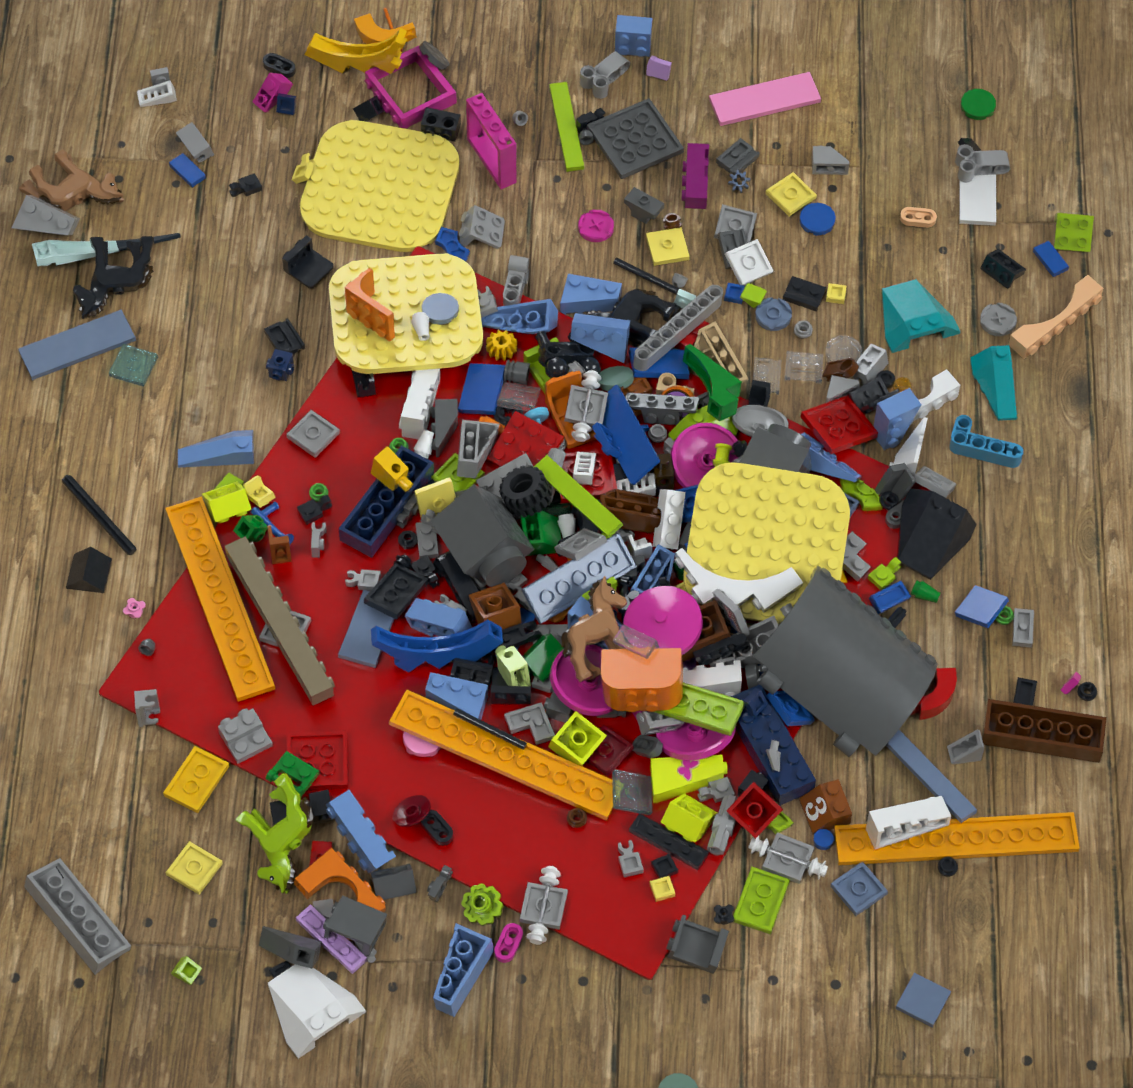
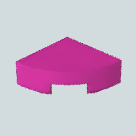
M1075 672L1060 690L1064 694H1068L1079 683L1081 675Z

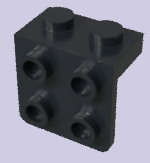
M307 235L302 240H298L295 246L290 251H287L282 258L283 270L309 289L314 288L334 268L332 262L313 250L312 238Z
M878 377L847 395L861 412L864 411L867 414L877 408V403L896 395L900 390L898 388L889 393L881 377Z
M495 667L492 673L491 704L531 705V686H508L498 667Z

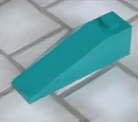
M990 346L970 357L972 375L975 380L977 379L982 393L986 395L989 401L988 404L997 420H1017L1010 346Z

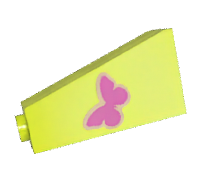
M712 755L699 760H679L673 757L651 758L650 772L653 803H659L680 796L683 793L686 794L703 787H708L709 782L724 778V774H727V762H723V755Z

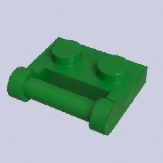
M286 751L276 765L268 771L265 779L269 782H274L279 777V773H286L289 778L300 784L298 787L294 785V788L302 797L318 777L319 770Z

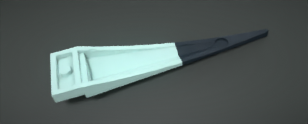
M180 233L155 236L154 243L181 238ZM140 238L108 241V254L128 250L126 241L140 242ZM46 240L32 244L37 266H48L51 263H55L57 266L96 257L90 241Z

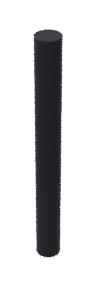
M617 257L614 260L613 264L677 295L680 289Z
M458 708L453 713L454 716L522 750L527 746L526 742Z

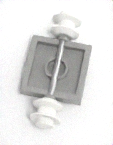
M593 370L583 373L585 380L581 384L584 387L571 385L564 421L575 423L573 429L576 431H573L571 435L578 442L589 440L590 435L588 433L591 432V427L596 422L603 423L608 393L594 390L600 387L597 381L601 380V376Z
M780 833L776 834L771 846H769L768 838L764 841L760 840L759 836L756 839L754 837L751 839L749 845L751 854L755 851L759 852V857H762L765 853L767 854L762 870L788 878L790 881L800 884L806 869L810 877L816 874L818 880L821 876L825 877L828 866L825 865L826 861L819 863L817 857L810 861L814 852V846Z
M546 866V868L541 869V873L544 876H541L539 881L543 885L528 882L520 922L532 924L528 927L531 933H528L526 937L531 943L536 945L546 942L547 938L544 934H547L549 931L546 927L560 930L568 890L553 887L559 884V880L556 878L561 876L560 871L554 866Z

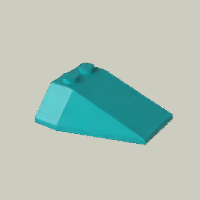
M917 279L882 288L885 340L891 353L908 349L910 340L940 332L943 339L960 334L954 317Z

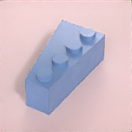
M350 790L326 804L327 814L337 822L339 833L349 841L347 845L353 854L356 853L359 857L358 863L364 871L367 870L370 873L396 857L393 851H387L384 838L375 834V825L368 817H363L364 810Z

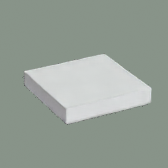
M758 239L725 253L740 285H745L773 272Z

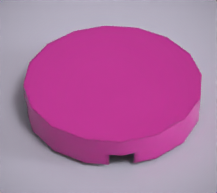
M590 210L589 213L581 215L578 222V231L585 240L602 242L611 237L614 232V221L605 211Z

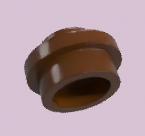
M574 808L567 814V822L574 828H580L586 824L587 815L582 809ZM579 817L580 820L575 821L574 818Z

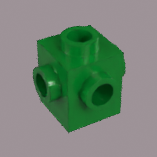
M246 515L241 517L233 531L240 538L246 536L249 543L259 542L265 536L267 525L258 515Z

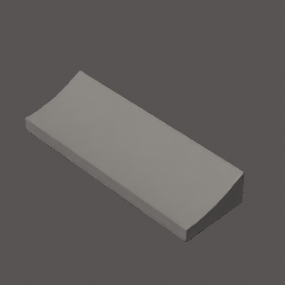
M60 858L26 876L25 889L95 975L131 949L130 943Z

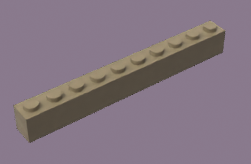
M245 536L226 545L225 551L228 560L312 705L334 696L333 688L335 684L333 679L327 677L323 662H318L316 658V650L313 646L310 647L307 642L309 640L306 633L300 631L298 619L290 614L291 608L288 602H283L281 590L272 583L274 582L273 577L269 571H265L264 561L261 556L257 557V551L253 542L249 543Z

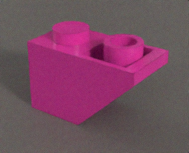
M269 73L255 96L253 103L263 112H267L277 105L278 94H288L293 83L282 74Z

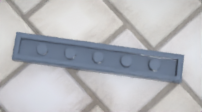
M898 730L886 744L891 752L935 797H943L948 810L960 823L976 814L977 809Z

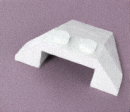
M295 964L268 982L286 1043L298 1059L315 1048V1041L345 1020L350 1024L366 1013V1010L355 995L314 968L311 969Z

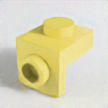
M258 475L243 484L248 499L258 507L267 505L275 498L273 491L263 484L261 477Z

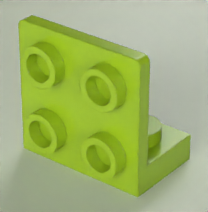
M1056 213L1054 248L1058 250L1090 252L1094 216Z

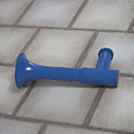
M273 502V504L262 511L258 507H254L251 510L252 515L260 516L267 526L271 525L272 534L275 537L288 536L289 544L291 545L294 540L293 534H283L267 517V515L279 509V505L276 502Z

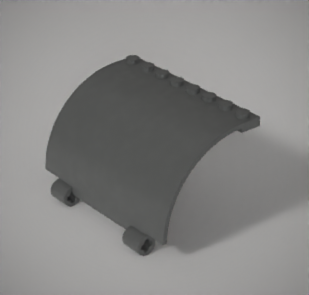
M817 566L811 574V580L793 608L767 641L754 654V657L768 668L759 677L757 683L772 695L781 688L839 736L833 745L846 756L850 757L860 744L876 756L896 734L920 702L935 675L938 663L932 655H927L923 652L917 643L907 639L901 630L895 629L888 619L879 616L872 606L862 602L856 593H851L843 582L834 579L827 569Z

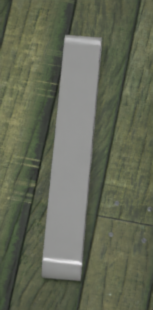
M719 285L709 286L635 350L634 368L638 371L649 369L721 306L723 288Z

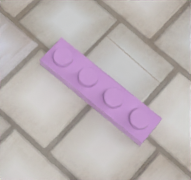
M310 904L296 917V921L313 938L322 941L321 945L353 974L367 962V957L344 936L331 932L328 939L324 938L325 929H323V924L326 918Z

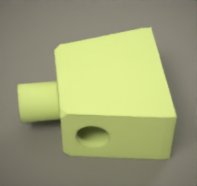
M504 645L499 646L495 650L498 670L507 685L531 686L528 664L514 646L508 648Z

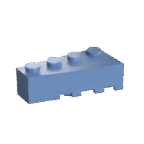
M457 923L455 924L453 938L450 941L449 951L443 963V971L440 974L433 997L437 1010L455 1017L494 952L491 938Z

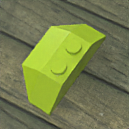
M708 405L698 409L696 413L686 415L672 429L668 436L675 441L686 428L698 423L720 425L729 430L734 436L737 435L738 429L732 422V416L718 421L707 412Z

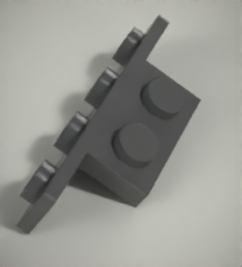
M627 393L625 397L631 409L642 411L644 423L677 425L682 420L680 412L696 413L700 402L699 397Z

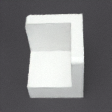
M628 535L627 548L630 555H644L645 559L650 558L652 555V544L647 543L646 538L634 541L632 535Z

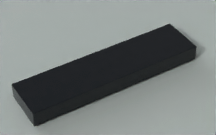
M640 813L629 828L630 833L699 870L709 855V851L685 840L680 835Z

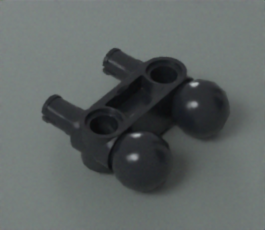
M540 331L536 334L535 339L540 347L538 350L540 355L538 361L545 367V373L550 379L566 375L568 368H570L568 364L577 361L585 369V372L593 370L600 374V362L593 356L595 350L572 340L571 332L568 336L570 342H550L545 331Z

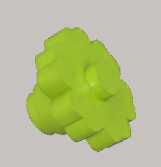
M484 884L472 886L471 893H465L461 905L465 908L464 916L471 923L478 922L481 926L492 924L494 917H499L502 914L501 910L504 905L499 901L501 894L493 886L488 888Z

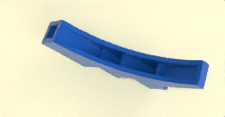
M486 620L463 632L438 637L405 636L389 632L378 626L371 629L372 645L393 656L395 665L408 673L425 661L438 669L455 658L476 662L503 643L502 627L490 620Z

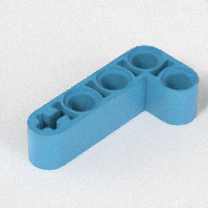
M960 415L956 418L949 444L951 452L1010 468H1016L1021 464L1023 448L1020 445L971 433L972 419L967 415Z

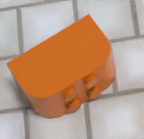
M681 648L602 649L601 680L605 703L614 710L629 712H655L676 707L683 697Z

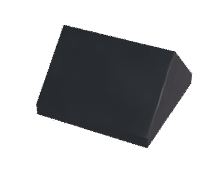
M88 547L75 553L66 589L105 593L112 558L93 547Z

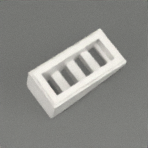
M170 80L137 91L140 107L177 101L175 88Z
M577 452L573 479L579 484L592 485L596 453Z
M647 473L633 485L634 490H630L632 484L628 478L616 481L617 489L622 490V486H626V491L655 496L654 473Z

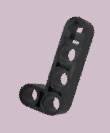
M450 551L436 557L433 565L437 569L438 576L440 578L444 576L458 603L467 609L466 615L471 623L477 621L469 599V594L478 592L473 580L469 575L464 574Z

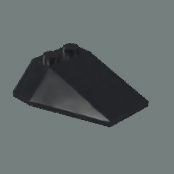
M911 488L902 504L897 558L901 561L902 565L931 580L971 539L977 524L968 510L934 491Z

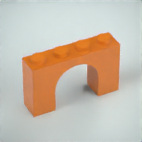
M332 848L295 878L294 885L307 899L324 885L331 882H341L348 885L354 891L357 902L385 913L386 903L379 895L376 896L371 891L372 888L365 880L362 881L358 877L356 869L353 866L349 867L344 862L343 855L338 851L335 852Z

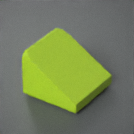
M747 283L740 298L755 308L761 304L767 290Z
M185 956L179 960L171 974L192 985L202 968L188 956Z

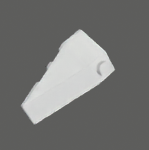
M924 417L896 454L894 463L890 462L889 466L905 463L914 477L928 418Z

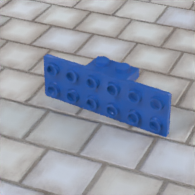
M615 385L607 392L608 397L603 423L596 422L592 428L596 433L594 435L595 438L602 444V451L607 456L611 455L619 461L629 482L635 485L660 462V459L620 387Z

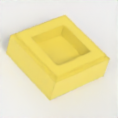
M829 283L826 302L844 304L847 286Z
M669 876L650 881V887L656 902L675 897V891Z

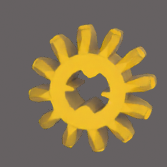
M498 329L497 334L491 332L490 337H487L486 350L489 352L490 358L495 357L496 361L502 358L505 362L506 357L512 358L513 354L516 353L517 340L514 338L513 333L508 334L507 330L501 332Z

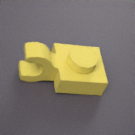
M310 153L302 155L301 164L296 166L292 177L296 184L309 180L314 159L309 160Z

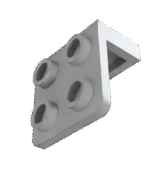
M476 205L463 213L461 217L462 227L459 231V243L462 246L466 247L474 239L496 249L502 246L504 218Z

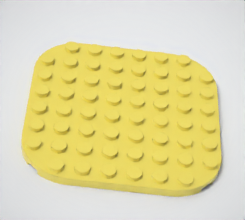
M359 120L338 123L328 129L319 142L313 161L314 167L309 180H307L300 202L302 220L313 233L324 238L399 252H413L417 246L430 245L436 240L444 224L459 172L458 152L452 143L436 134L432 136L431 133L424 134L420 131Z
M444 253L351 261L338 269L330 280L329 296L335 354L343 365L346 364L355 372L379 374L456 367L469 362L471 357L476 353L478 354L482 348L483 329L475 273L467 262L456 256ZM368 268L373 270L375 292L371 298L388 308L394 315L395 338L390 342L380 337L372 329L365 327L359 320L353 319L346 312L345 287ZM445 293L453 296L458 301V316L454 317L448 324L439 325L429 322L430 338L426 341H420L411 324L412 315L422 312L423 301L432 294Z
M744 463L721 464L711 469L698 485L687 554L704 569L733 580L750 581L765 579L780 574L792 567L802 580V587L764 613L761 609L757 610L752 603L753 598L739 606L744 619L761 622L775 616L778 623L781 624L785 617L780 609L791 603L792 607L795 605L811 580V574L817 566L827 569L834 579L841 581L850 519L849 503L842 489L833 481L822 476ZM684 570V586L686 592L692 595V588L696 585L695 583L692 585L686 577L687 572Z

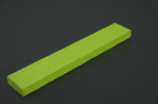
M567 82L549 84L566 172L584 170V162Z
M548 455L534 466L543 472L548 483L608 538L623 526L619 519Z

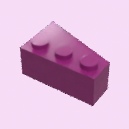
M687 144V159L683 161L682 172H686V176L682 175V186H685V190H682L681 201H685V208L706 209L709 144Z

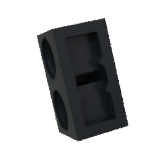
M426 107L421 121V132L424 134L431 133L432 136L436 134L448 141L456 142L461 127V114Z

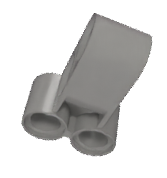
M615 51L595 67L589 65L582 67L580 70L581 87L585 89L592 88V93L596 98H605L608 95L609 85L627 71L630 61Z
M965 144L959 146L955 158V163L959 167L957 177L962 182L972 181L974 175L1005 174L1010 170L1008 153L1004 150L973 151L971 146Z
M510 256L509 272L503 292V306L520 304L524 286L527 284L529 277V258Z

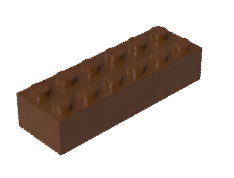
M988 699L985 709L982 740L983 744L988 746L1100 763L1103 754L1107 717Z

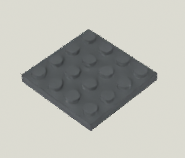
M650 98L587 124V130L592 132L594 140L621 179L684 153V147Z

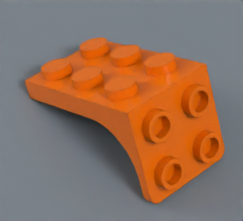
M368 268L346 285V312L353 319L359 320L365 327L372 329L380 337L390 342L395 338L394 315L388 308L371 298L375 292L373 270Z
M571 371L566 375L551 378L545 383V403L561 435L564 436L568 449L596 440L594 436L596 433L592 428L591 432L588 433L590 435L589 440L585 442L576 441L571 435L573 431H576L573 429L575 423L564 421L571 385L583 387L580 371Z

